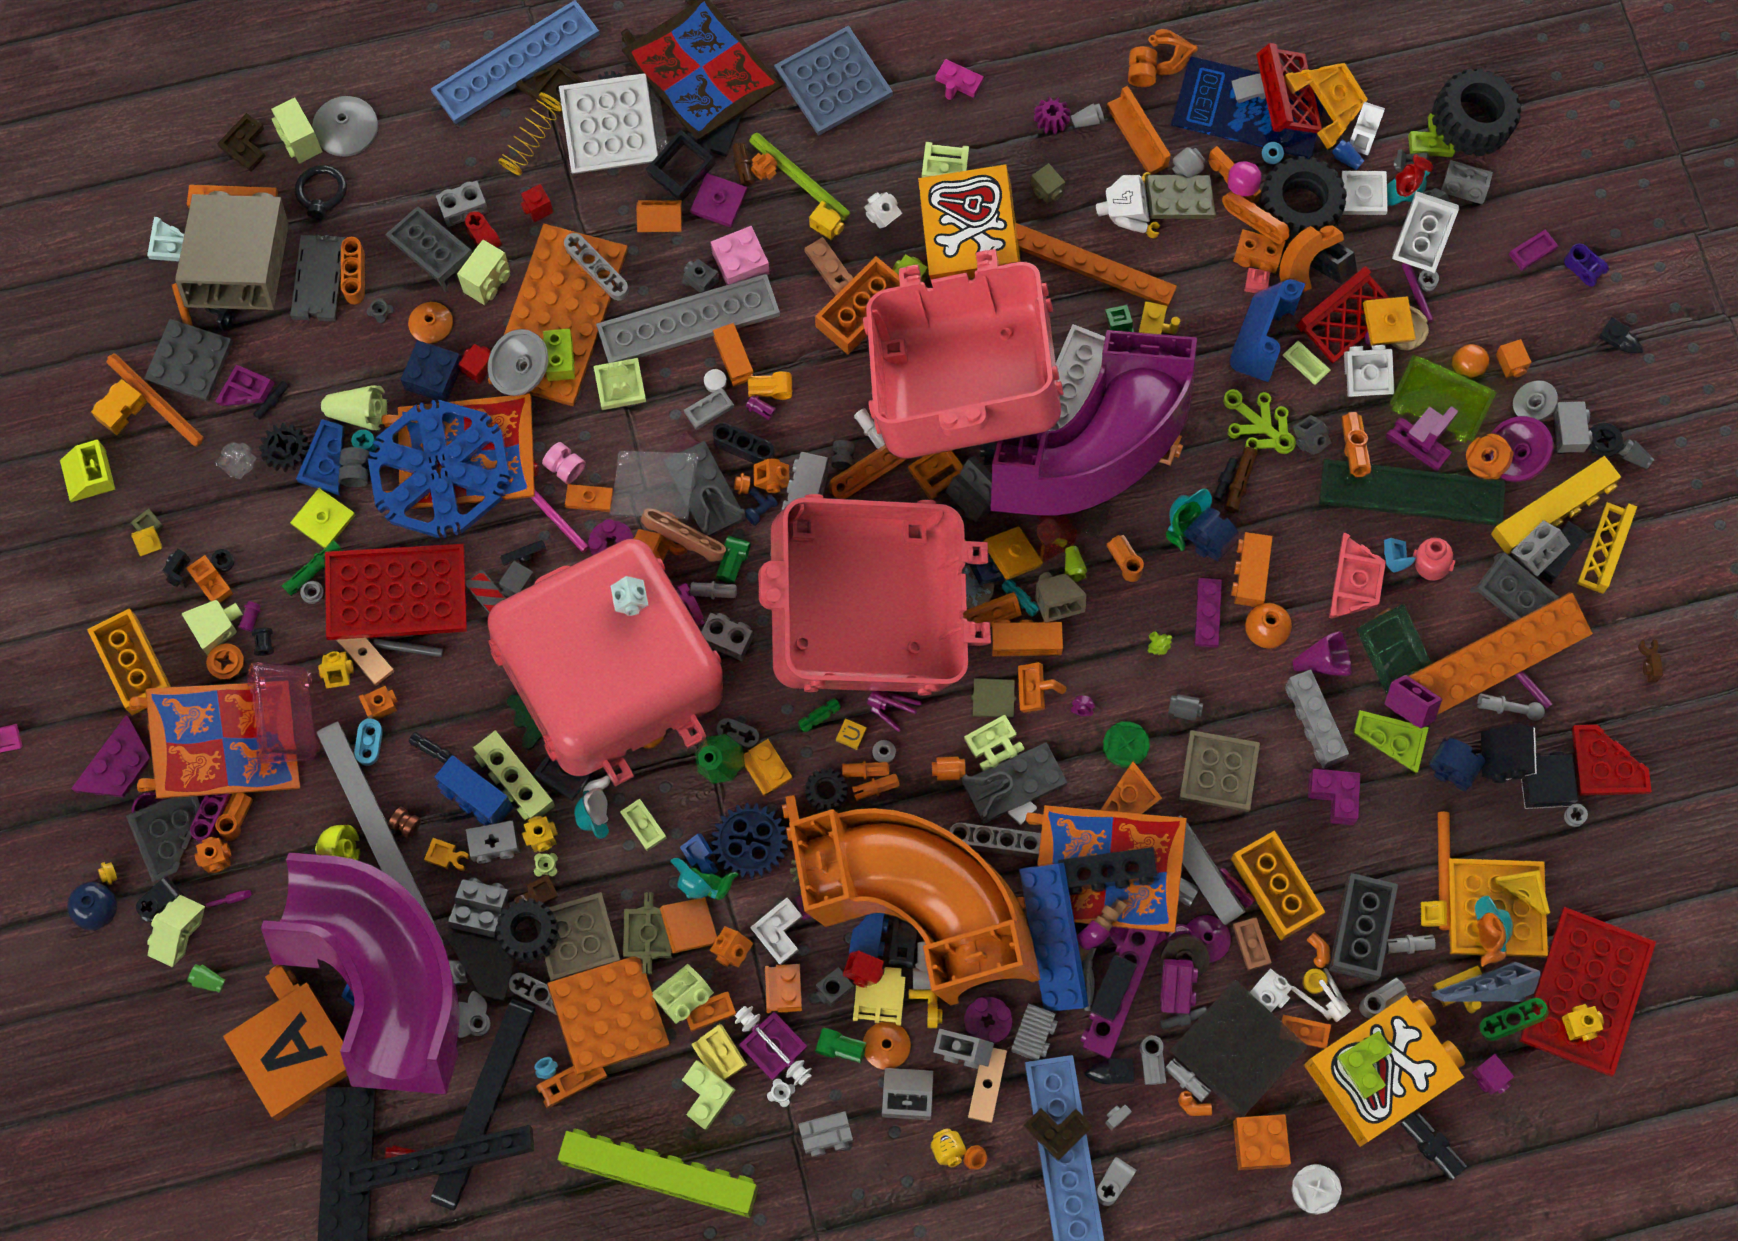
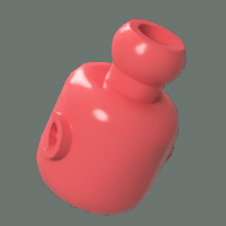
M1430 538L1420 544L1418 550H1414L1413 557L1416 558L1415 567L1421 577L1436 581L1444 578L1449 571H1453L1455 564L1451 546L1445 540Z

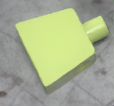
M218 600L182 613L201 648L207 655L214 647L224 644L236 634L237 631L231 621L243 615L236 603L223 609Z

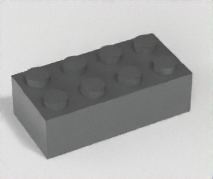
M1353 873L1348 876L1345 883L1329 971L1375 982L1381 977L1398 884Z

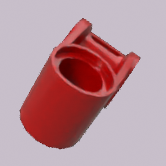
M473 211L466 216L467 232L476 248L482 240L496 248L502 246L499 236L480 212Z

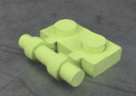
M1006 715L964 736L975 758L983 754L985 755L987 760L979 764L982 771L992 767L995 768L999 763L1017 756V753L1024 750L1021 742L1012 745L1010 742L1017 734ZM1002 744L1005 750L994 756L991 750Z

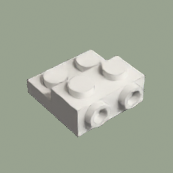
M1385 345L1372 346V350L1363 351V346L1349 347L1350 351L1344 352L1348 397L1394 394L1392 349H1386Z

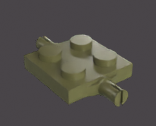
M648 892L644 893V907L624 909L623 957H637L643 960L642 974H647V965L648 974H652V960L672 958V949L659 908L653 907L654 893L649 892V902Z

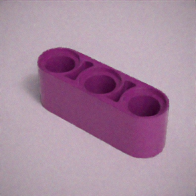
M232 794L205 795L190 827V834L198 843L201 844L202 840L209 837H217L216 820L223 814ZM218 806L216 814H208L210 808ZM202 828H208V833L203 837H199V831Z

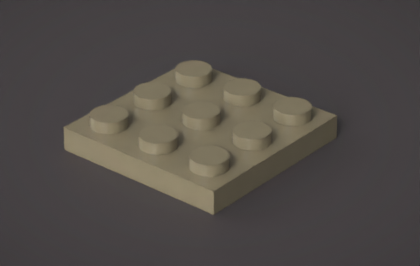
M1190 730L1179 800L1249 812L1260 742Z
M602 892L549 907L559 925V940L555 942L557 946L555 949L551 948L549 956L546 957L544 955L551 982L620 961ZM534 919L539 936L541 932V923L538 920Z

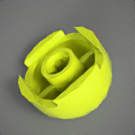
M351 825L331 826L323 831L315 847L316 854L338 856L358 861L360 849H356L355 841H359V836Z

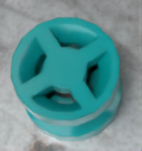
M358 430L353 434L351 440L353 447L362 448L373 453L377 449L373 444L375 439L370 431Z

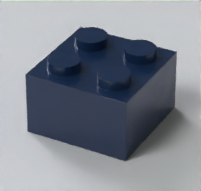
M417 340L401 377L404 389L437 401L447 402L460 372L458 365L461 361L460 355Z

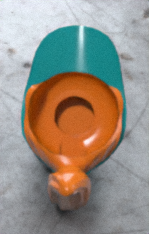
M1483 896L1475 904L1479 941L1487 951L1481 958L1482 967L1488 963L1502 961L1506 957V943L1510 940L1513 933V922L1510 914L1505 910L1497 909L1489 896Z

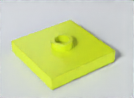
M318 488L290 523L320 546L326 548L331 541H335L356 515L346 506Z

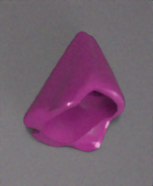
M1341 631L1322 638L1292 661L1294 671L1305 672L1312 670L1313 673L1349 676L1352 673L1347 643Z

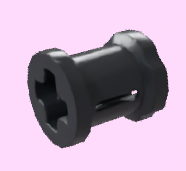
M271 628L252 630L251 633L255 639L254 655L267 656L273 654L274 647H272L271 643L273 630Z

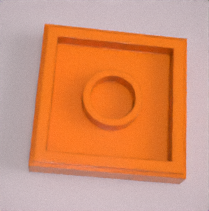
M705 897L660 907L673 953L714 944L717 935Z

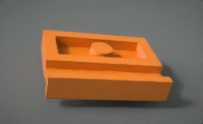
M800 964L776 965V967L765 966L767 1013H771V1011H802Z

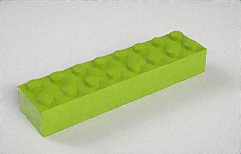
M573 1129V1132L566 1131L557 1159L564 1166L747 1218L751 1217L758 1192V1187L754 1184L752 1178L739 1175L738 1179L732 1178L729 1172L721 1169H715V1172L707 1171L706 1166L703 1164L692 1162L691 1166L686 1165L681 1158L668 1155L667 1159L661 1158L656 1151L644 1148V1152L637 1151L634 1145L621 1142L620 1146L615 1145L610 1138L597 1135V1138L594 1139L588 1135V1132L579 1129Z

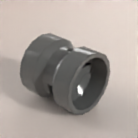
M846 440L834 441L832 448L834 456L831 458V466L846 470L854 464L852 454L855 452V444Z

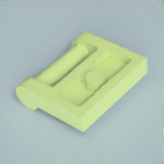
M926 142L922 178L966 171L969 146L960 148L932 145V142ZM931 153L961 156V159L931 156Z

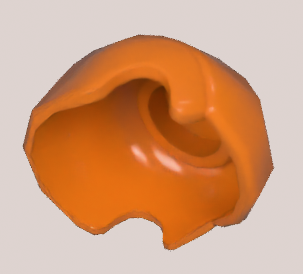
M1468 344L1455 352L1452 357V366L1458 375H1466L1469 378L1483 375L1488 369L1489 356L1481 346Z

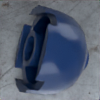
M87 882L79 885L72 891L68 898L67 909L70 918L78 927L95 931L106 924L108 925L113 920L117 910V901L115 895L107 886L98 882Z

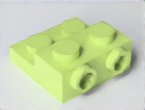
M686 964L653 991L652 997L677 1024L679 1021L688 1018L690 1012L696 1007L706 1003L714 992L705 980L689 964Z

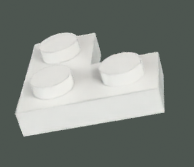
M786 898L750 928L776 961L782 965L799 951L785 931L803 916L792 902Z

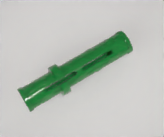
M334 540L331 541L326 548L319 553L316 552L310 562L282 584L283 589L292 597L305 583L325 568V552L343 551Z

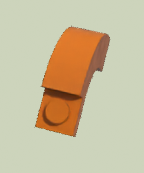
M1333 225L1325 226L1320 231H1317L1312 226L1301 231L1290 242L1283 254L1279 271L1280 282L1292 279L1305 283L1303 292L1312 289L1309 267L1313 258L1320 251L1344 241L1343 232Z

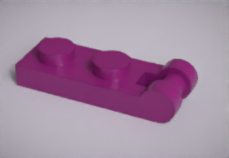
M1398 418L1394 423L1395 427L1386 433V438L1392 443L1398 444L1438 472L1452 452L1437 441L1430 450H1427L1409 436L1405 438L1401 435L1402 431L1408 433L1414 425L1403 418Z

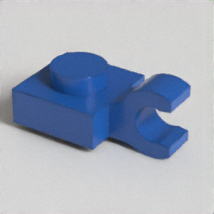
M696 834L680 847L691 867L699 865L701 872L704 874H716L719 871L717 866L708 858L713 852L702 834Z

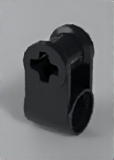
M164 877L138 900L136 911L146 922H152L153 915L160 914L169 902H173L179 895L184 896V894L168 877ZM148 906L153 909L151 912L146 910Z

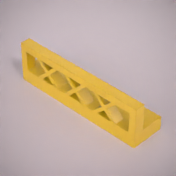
M1608 502L1605 504L1579 576L1578 585L1602 594L1607 590L1637 506L1628 503L1624 509ZM1609 510L1621 515L1619 522L1611 525L1607 517ZM1609 530L1613 540L1604 544L1600 534ZM1602 550L1606 559L1604 562L1597 564L1593 554ZM1595 570L1599 578L1597 584L1584 580L1587 572Z

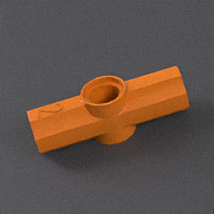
M1349 412L1342 416L1341 419L1345 440L1344 453L1348 457L1350 473L1355 475V477H1364L1371 472L1367 449L1368 436L1364 432L1362 416L1358 415L1357 412Z

